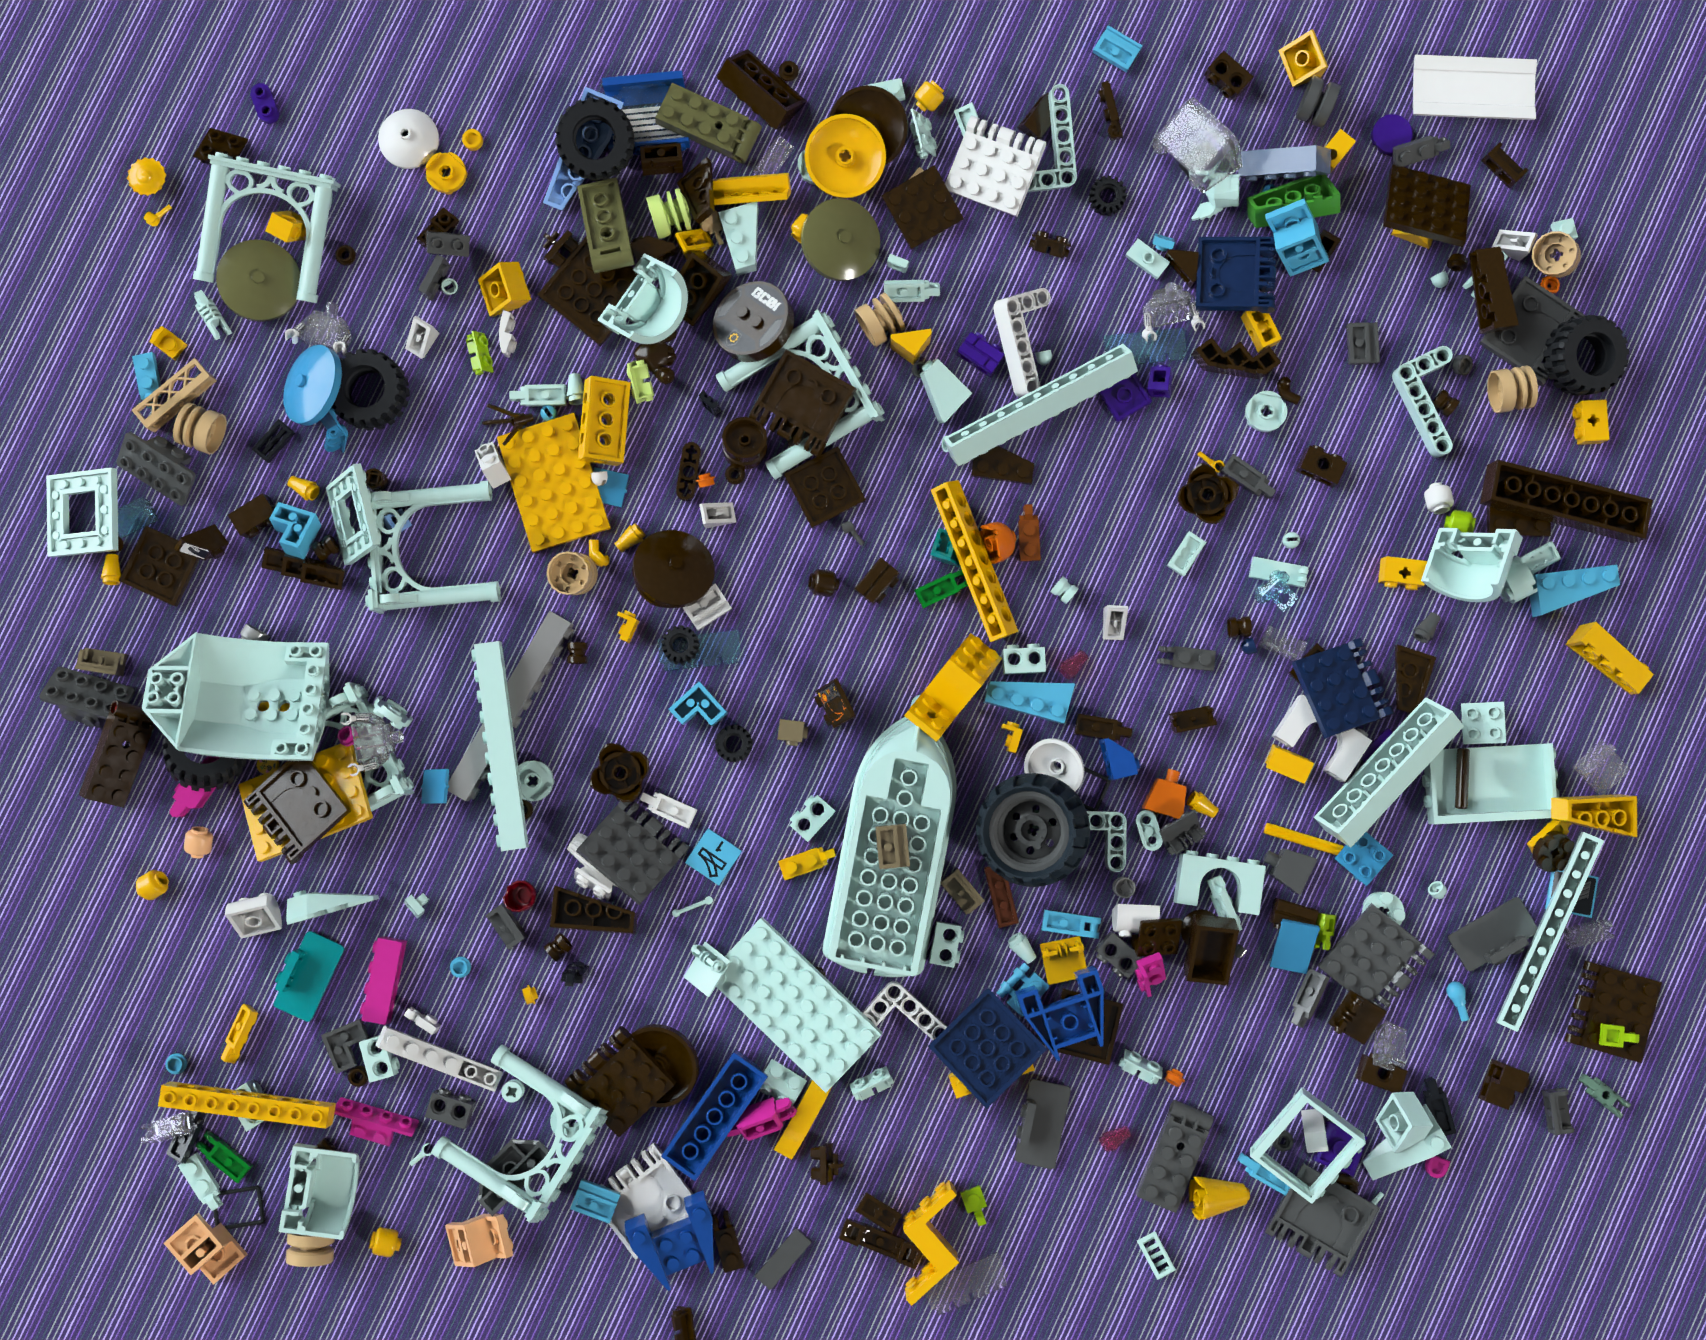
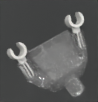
M1173 282L1167 283L1165 288L1155 290L1152 298L1143 307V326H1146V329L1142 332L1144 340L1148 342V335L1151 334L1152 340L1156 341L1157 334L1152 330V327L1189 320L1190 316H1193L1191 325L1194 331L1197 332L1195 328L1197 323H1201L1203 329H1205V323L1198 315L1200 311H1196V298L1189 291H1184L1182 285H1176Z
M327 302L325 312L314 310L312 314H309L295 328L287 329L285 331V340L287 341L289 338H292V343L297 344L298 337H300V340L307 345H323L345 356L352 340V335L346 321L342 317L337 316L339 305Z
M343 712L340 714L349 716L347 722L340 723L343 725L351 724L356 761L360 763V765L352 763L347 767L354 766L357 768L355 774H350L352 777L358 775L360 771L367 772L381 767L389 759L390 754L395 752V744L403 742L402 731H393L392 725L385 723L383 718L372 713H355L351 715L348 712Z

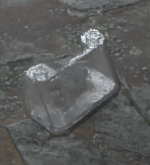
M1194 97L1186 100L1153 138L1152 146L1155 152L1166 155L1169 152L1189 171L1190 178L1188 181L1192 188H1197L1202 194L1242 167L1241 149L1237 137Z

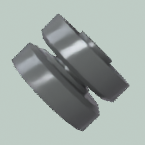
M1313 75L1301 99L1295 118L1306 122L1313 115L1312 125L1323 128L1334 109L1341 85L1329 82L1324 90H1322L1324 79Z

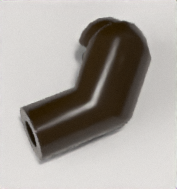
M1281 377L1277 382L1279 395L1282 399L1297 405L1301 396L1291 392V380L1288 377Z
M1338 1173L1339 1177L1336 1182L1346 1185L1347 1189L1357 1194L1359 1192V1182L1349 1174Z

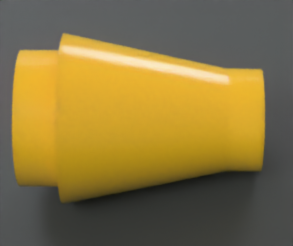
M291 476L287 483L288 487L292 488L305 500H315L320 491V487L317 486L316 482L296 476Z
M635 523L632 526H628L618 541L615 542V545L621 552H624L626 549L643 541L642 538L646 535Z
M106 554L101 574L103 584L119 585V580L122 576L119 556L116 554Z
M1194 791L1186 803L1189 809H1195L1196 812L1214 818L1219 810L1202 792Z

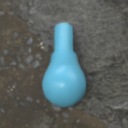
M1454 981L1449 983L1446 993L1455 1007H1457L1461 1021L1469 1020L1465 1007V987L1460 982Z

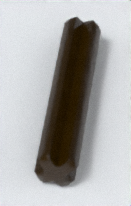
M1467 748L1457 749L1455 808L1457 809L1468 808L1470 750Z

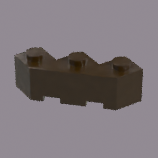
M1212 337L1196 348L1191 354L1203 371L1259 380L1281 363L1270 346L1255 357L1250 355L1241 342L1224 353Z

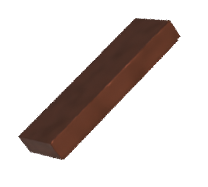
M989 866L984 867L998 928L1018 924L1019 921L1009 881L995 873Z

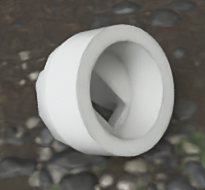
M607 471L591 472L592 482L597 486L605 485L608 479Z

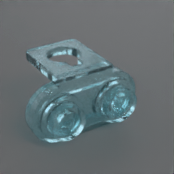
M1275 570L1270 574V580L1266 584H1261L1255 589V599L1258 603L1262 604L1272 598L1282 612H1286L1298 600V597L1286 584L1290 579L1287 572ZM1281 592L1289 594L1290 599L1288 603H1281V596L1279 595Z

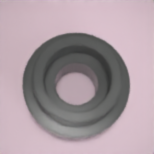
M1284 1130L1272 1144L1278 1151L1285 1152L1292 1147L1293 1137ZM1281 1137H1285L1283 1144L1279 1143Z

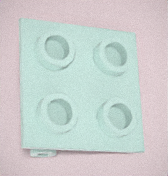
M912 108L913 119L910 120L911 123L909 125L912 137L916 139L914 144L917 156H920V159H925L928 157L927 154L930 153L936 157L935 149H937L935 139L931 136V122Z
M1504 702L1461 704L1462 724L1464 725L1462 728L1463 744L1506 743Z
M704 942L703 946H692L691 951L695 959L685 973L684 978L706 996L710 997L731 961L707 942Z

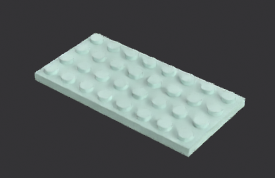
M763 917L755 923L725 956L731 963L716 987L825 1093L883 1033Z

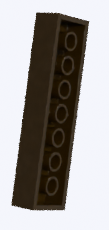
M1496 460L1487 465L1480 504L1630 543H1636L1647 538L1653 500L1502 460Z

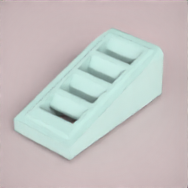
M1155 1231L1137 1240L1157 1280L1176 1270ZM1155 1239V1244L1145 1248V1243ZM1159 1246L1160 1251L1149 1256L1148 1252ZM1163 1254L1164 1259L1153 1263V1259ZM1166 1262L1168 1263L1169 1266L1160 1271H1157L1156 1267Z

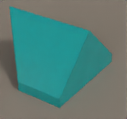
M938 528L929 558L961 568L947 530Z

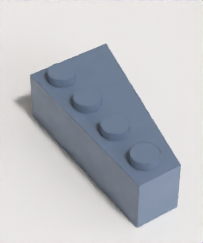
M1311 145L1239 151L1238 174L1240 175L1239 177L1245 178L1247 182L1257 181V178L1276 180L1277 177L1293 179L1296 176L1316 177V175L1331 174V149Z

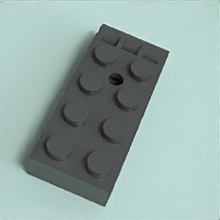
M1175 1099L1172 1101L1135 1191L1137 1197L1174 1213L1177 1212L1208 1137L1214 1119L1213 1115ZM1182 1142L1183 1146L1181 1148H1177V1144Z

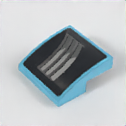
M1564 870L1551 872L1545 909L1548 907ZM1588 876L1571 914L1592 918L1599 877Z

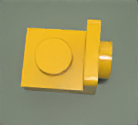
M163 326L152 333V338L149 341L173 360H176L187 347L185 342Z
M627 610L624 613L618 611L617 616L627 620L626 624L623 623L619 630L621 635L619 639L630 644L640 621L635 619V614Z
M1008 721L1007 724L1001 725L1002 729L1012 732L1011 735H1007L1004 746L1007 747V752L1015 754L1023 729L1019 728V724Z

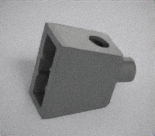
M1281 848L1278 855L1268 850L1263 858L1264 862L1272 866L1269 875L1293 893L1301 895L1318 860Z

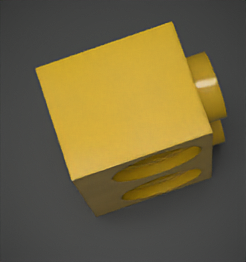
M292 210L271 213L266 232L286 243L306 240V228L301 215Z

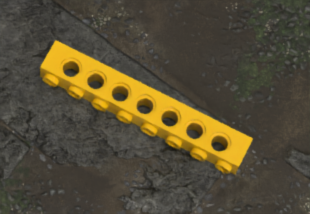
M959 480L945 482L931 489L990 642L1019 632Z
M170 1081L161 1085L158 1106L326 1129L333 1124L336 1103Z

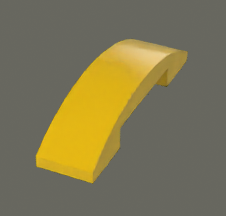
M813 1080L810 1082L796 1109V1115L791 1118L786 1129L783 1131L774 1148L775 1151L791 1160L793 1159L831 1088L825 1093Z

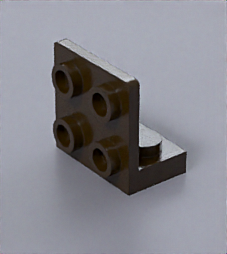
M1170 918L1140 921L1139 934L1132 935L1131 944L1137 957L1150 956L1158 952L1161 955L1178 954L1182 925L1181 919Z

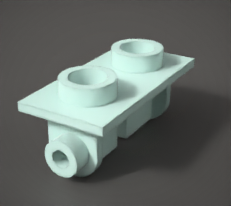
M1125 1049L1124 1059L1121 1058L1118 1064L1122 1070L1132 1075H1135L1137 1070H1140L1138 1078L1149 1084H1157L1159 1079H1162L1163 1067L1157 1062L1149 1061L1141 1057L1139 1053Z
M887 1066L874 1070L865 1077L857 1078L849 1085L856 1101H863L875 1095L872 1088L876 1087L879 1093L890 1088L894 1081Z

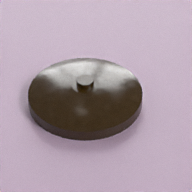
M866 85L847 91L837 100L829 117L838 114H853L866 119L875 126L883 139L886 150L885 166L899 156L908 138L909 124L903 105L892 93L877 86Z
M663 530L648 536L638 546L632 562V573L639 590L648 599L664 607L683 608L697 603L707 594L714 580L715 568L709 550L700 540L682 531Z
M651 1024L636 1029L631 1035L677 1082L652 1107H668L679 1103L691 1092L698 1079L699 1061L693 1045L681 1032L666 1025Z

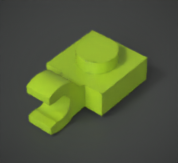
M1318 914L1315 925L1320 927V931L1318 932L1319 935L1314 948H1320V943L1322 942L1323 950L1330 949V936H1334L1337 915Z
M1601 1023L1599 1044L1623 1048L1624 1041L1639 1043V1034L1624 1032L1625 1027L1621 1025Z
M980 1185L960 1192L967 1213L974 1212L978 1226L987 1224L982 1212V1208L987 1207Z

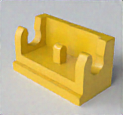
M1275 744L1272 745L1265 762L1267 764L1266 768L1304 784L1314 765L1312 760Z

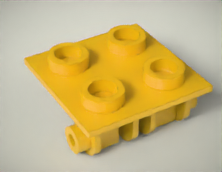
M1080 936L1040 944L1048 985L1075 980L1074 972L1087 968L1083 952L1084 946Z

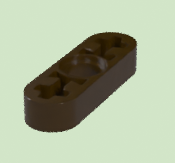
M688 442L683 446L676 493L680 500L686 502L694 498L697 485L696 480L698 479L701 449L695 442ZM691 447H694L695 451H697V454H693L692 461H696V464L692 462L684 463L685 459L689 461L690 456L686 451L690 450ZM687 466H691L695 470L694 475L691 477L683 475V470ZM682 479L688 482L693 481V484L688 483V489L691 491V494H687V497H684L683 493L680 492L685 489V482H681Z

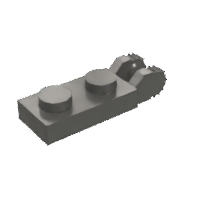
M1158 646V651L1173 653V660L1160 658L1157 659V664L1171 665L1176 668L1214 671L1216 655L1214 650Z

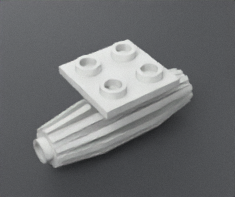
M578 832L567 848L584 865L581 869L578 867L575 869L574 879H576V884L584 889L588 887L594 891L592 894L598 899L609 901L612 885H616L576 852L577 848L588 837Z

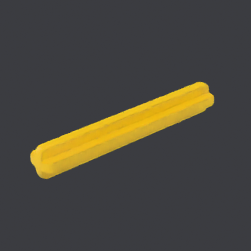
M1266 823L1264 827L1265 834L1330 854L1338 855L1344 848L1343 845L1274 824Z

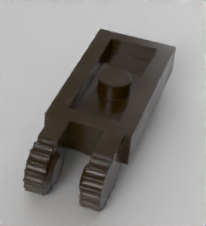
M728 1210L723 1211V1218L727 1226L724 1228L719 1227L718 1217L716 1214H712L713 1233L724 1273L745 1267L734 1225H732Z

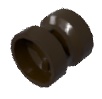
M1442 389L1432 403L1435 409H1440L1442 414L1448 417L1456 409L1460 401L1455 397H1450L1449 393Z
M375 468L365 472L366 486L376 492L387 488L388 478L383 472Z
M331 534L324 536L322 541H316L311 544L313 551L321 561L328 559V556L340 552V548Z
M1249 616L1242 617L1241 619H1236L1235 617L1227 619L1229 638H1235L1238 635L1243 637L1251 636L1252 623Z
M568 642L567 649L570 654L567 657V663L588 664V657L585 655L586 650H588V643Z
M559 933L555 936L553 942H548L544 946V949L553 960L558 962L565 952L573 949V946L562 933Z

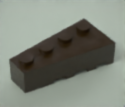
M1501 247L1478 249L1469 253L1480 334L1505 331L1518 326L1519 323Z

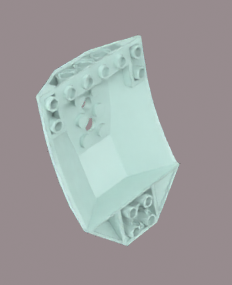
M195 632L148 670L142 710L178 751L238 759L313 761L325 728L330 692L329 643L258 641ZM261 702H269V708L266 711L258 710ZM285 703H289V709L281 712L280 707Z

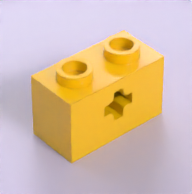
M1245 311L1241 316L1258 353L1268 346L1271 348L1277 345L1282 339L1269 313Z
M1585 400L1575 404L1572 415L1576 423L1574 437L1577 439V445L1602 444L1610 440L1607 400Z
M1389 556L1383 557L1380 560L1378 583H1384L1385 587L1397 588V585L1405 586L1406 590H1418L1419 587L1425 585L1421 579L1427 561ZM1399 571H1402V573L1406 574V576L1403 577L1402 574H1399Z

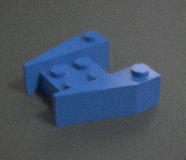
M1094 965L1074 972L1080 994L1044 1006L1035 985L1015 991L1022 1014L1057 1061H1060L1057 1049L1092 1037L1096 1038L1100 1047L1103 1046L1104 989L1098 970Z
M704 1190L684 1197L688 1218L651 1232L645 1214L624 1221L625 1233L632 1251L668 1291L671 1290L670 1274L705 1260L710 1273H714L712 1213Z

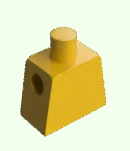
M1341 128L1325 147L1331 149V172L1356 142Z

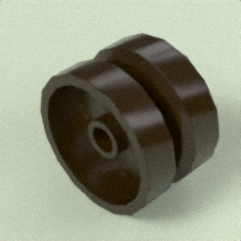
M740 417L727 424L722 434L723 454L727 462L735 468L743 470L753 469L762 463L767 453V434L760 422L753 418Z

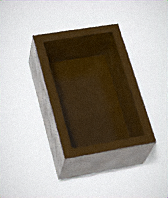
M1193 915L1183 967L1186 981L1228 986L1239 934L1235 918Z

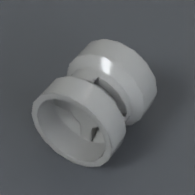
M1119 877L1114 880L1112 889L1117 896L1129 898L1134 895L1136 886L1131 879Z

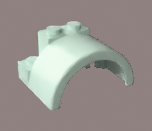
M644 253L633 268V271L638 275L617 305L608 304L598 318V321L609 330L618 335L620 333L636 343L654 344L670 336L680 325L687 308L688 291L682 275L676 269ZM658 279L660 286L659 289L652 284L653 281H656ZM628 318L634 324H626V319Z
M1439 528L1421 581L1434 591L1457 600L1467 602L1493 601L1502 593L1513 556H1517L1523 537L1516 529H1496L1495 533L1461 532L1458 528ZM1459 551L1463 559L1452 555V553Z
M296 1143L292 1148L289 1166L291 1169L279 1232L342 1240L348 1229L354 1207L359 1178V1155L357 1153L318 1149L316 1145ZM309 1207L305 1218L302 1214V1209Z

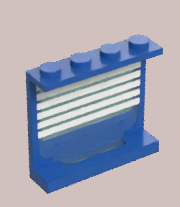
M682 70L602 78L605 95L624 102L622 111L626 114L634 131L635 147L633 153L635 155H641L640 146L681 143V151L691 148L689 137H683L661 127L655 121V116L671 84L674 83L685 88ZM614 133L612 134V137L610 139V145H608L609 152H611L614 147Z

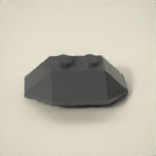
M511 1139L487 1165L500 1173L517 1175L537 1166L546 1157L549 1150L540 1140ZM525 1179L510 1182L522 1189ZM479 1184L478 1202L493 1216L508 1201L482 1184Z

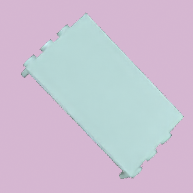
M1553 743L1467 748L1470 750L1467 809L1455 808L1458 748L1443 749L1424 769L1422 784L1426 789L1424 806L1427 808L1428 824L1551 818V798L1559 797V791L1556 788L1558 772L1554 766L1556 750L1553 747Z

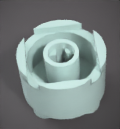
M1519 556L1514 557L1500 595L1504 602L1509 601L1512 604L1537 592V588L1533 589L1532 586L1536 584L1535 579L1526 563L1520 564L1518 560L1521 558Z

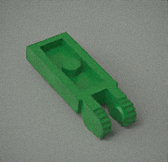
M960 570L953 574L949 573L915 589V594L922 608L924 609L968 587L967 581L959 585L955 581V578L964 576L963 571Z
M206 1131L204 1137L214 1145L213 1149L211 1150L202 1141H198L195 1146L206 1156V1159L236 1183H240L254 1165L222 1139L220 1140L214 1133Z

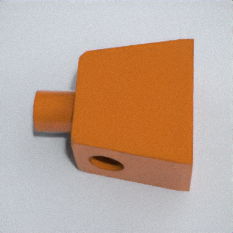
M1168 769L1165 780L1156 778L1142 805V809L1180 819L1184 814L1186 786L1177 784L1180 772Z

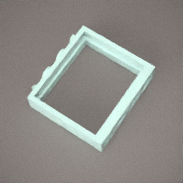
M1302 1087L1250 1148V1157L1313 1204L1320 1196L1323 1197L1326 1191L1325 1188L1329 1184L1332 1185L1339 1177L1338 1173L1343 1168L1349 1167L1352 1157L1362 1151L1366 1141L1364 1133ZM1306 1103H1309L1353 1137L1310 1187L1265 1153Z

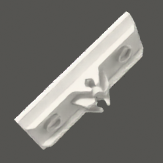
M1415 55L1413 115L1535 120L1537 59Z

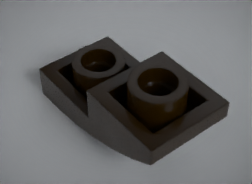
M443 207L430 220V225L417 237V242L426 248L427 231L452 233L459 223V219Z

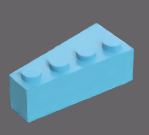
M1617 565L1533 575L1536 584L1532 586L1533 589L1537 588V592L1529 596L1532 617L1546 614L1619 586L1620 580Z
M990 681L983 703L1064 724L1075 683Z

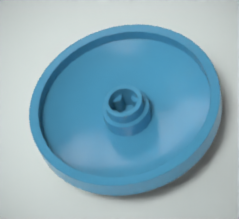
M313 345L302 352L291 367L284 387L283 402L285 412L293 422L304 426L313 425L320 421L334 404L340 389L342 367L339 356L333 349L323 345Z

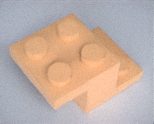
M199 1213L194 1215L164 1242V1245L190 1275L200 1269L213 1285L248 1255L222 1223L211 1228Z
M481 1214L464 1222H451L445 1225L455 1266L476 1267L495 1258L507 1259L514 1256L512 1251L513 1243L508 1235V1222L504 1214H494L493 1216Z

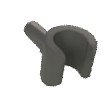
M847 521L841 524L844 534L851 532L860 546L864 544L852 522Z
M1238 944L1234 956L1242 958L1247 953V950Z

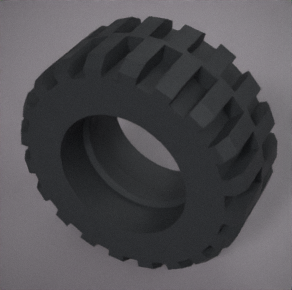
M592 97L587 98L585 101H576L575 105L565 109V114L560 116L559 125L556 126L555 143L561 159L572 172L584 179L588 178L592 181H598L599 179H610L609 177L614 175L617 176L623 168L625 169L628 166L635 147L634 131L629 119L622 109H619L612 102H607L605 99H593ZM590 120L605 122L614 133V147L607 156L601 159H590L584 156L577 147V132L584 123Z
M1588 315L1562 322L1558 325L1557 329L1551 332L1550 336L1552 338L1546 341L1545 346H1547V350H1544L1543 357H1546L1544 367L1548 369L1549 373H1547V376L1550 380H1554L1553 385L1556 388H1561V391L1566 394L1571 393L1574 396L1605 392L1619 382L1618 378L1623 377L1625 373L1623 369L1628 365L1629 360L1626 359L1627 355H1629V349L1626 348V343L1628 342L1626 337L1622 336L1623 331L1620 327H1615L1616 323L1611 319L1607 320L1606 317L1601 315ZM1583 337L1592 344L1595 351V364L1589 374L1581 369L1577 361V347Z
M357 349L356 354L350 351L345 354V359L339 358L342 367V378L338 395L332 405L334 412L348 424L358 429L364 428L367 431H373L374 428L384 429V424L392 425L395 423L394 418L402 416L403 412L401 409L402 407H407L408 401L406 397L410 396V390L407 388L409 385L408 379L404 376L403 370L386 354L378 353L373 349H368L367 352L363 349ZM378 373L385 382L383 396L372 406L358 407L353 403L351 397L355 381L364 374Z
M167 737L163 739V755L167 771L171 772V777L175 781L180 780L181 786L187 788L190 785L193 791H199V788H204L205 792H209L213 787H216L217 790L224 788V783L230 785L234 782V776L239 777L242 773V767H245L246 759L221 757L212 763H196L187 758L185 752L178 751Z

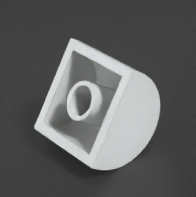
M261 893L258 897L241 898L239 901L228 903L226 906L225 916L241 939L282 929L279 905L272 894Z
M1117 904L1112 909L1113 931L1119 932V937H1132V933H1139L1140 921L1160 919V906Z

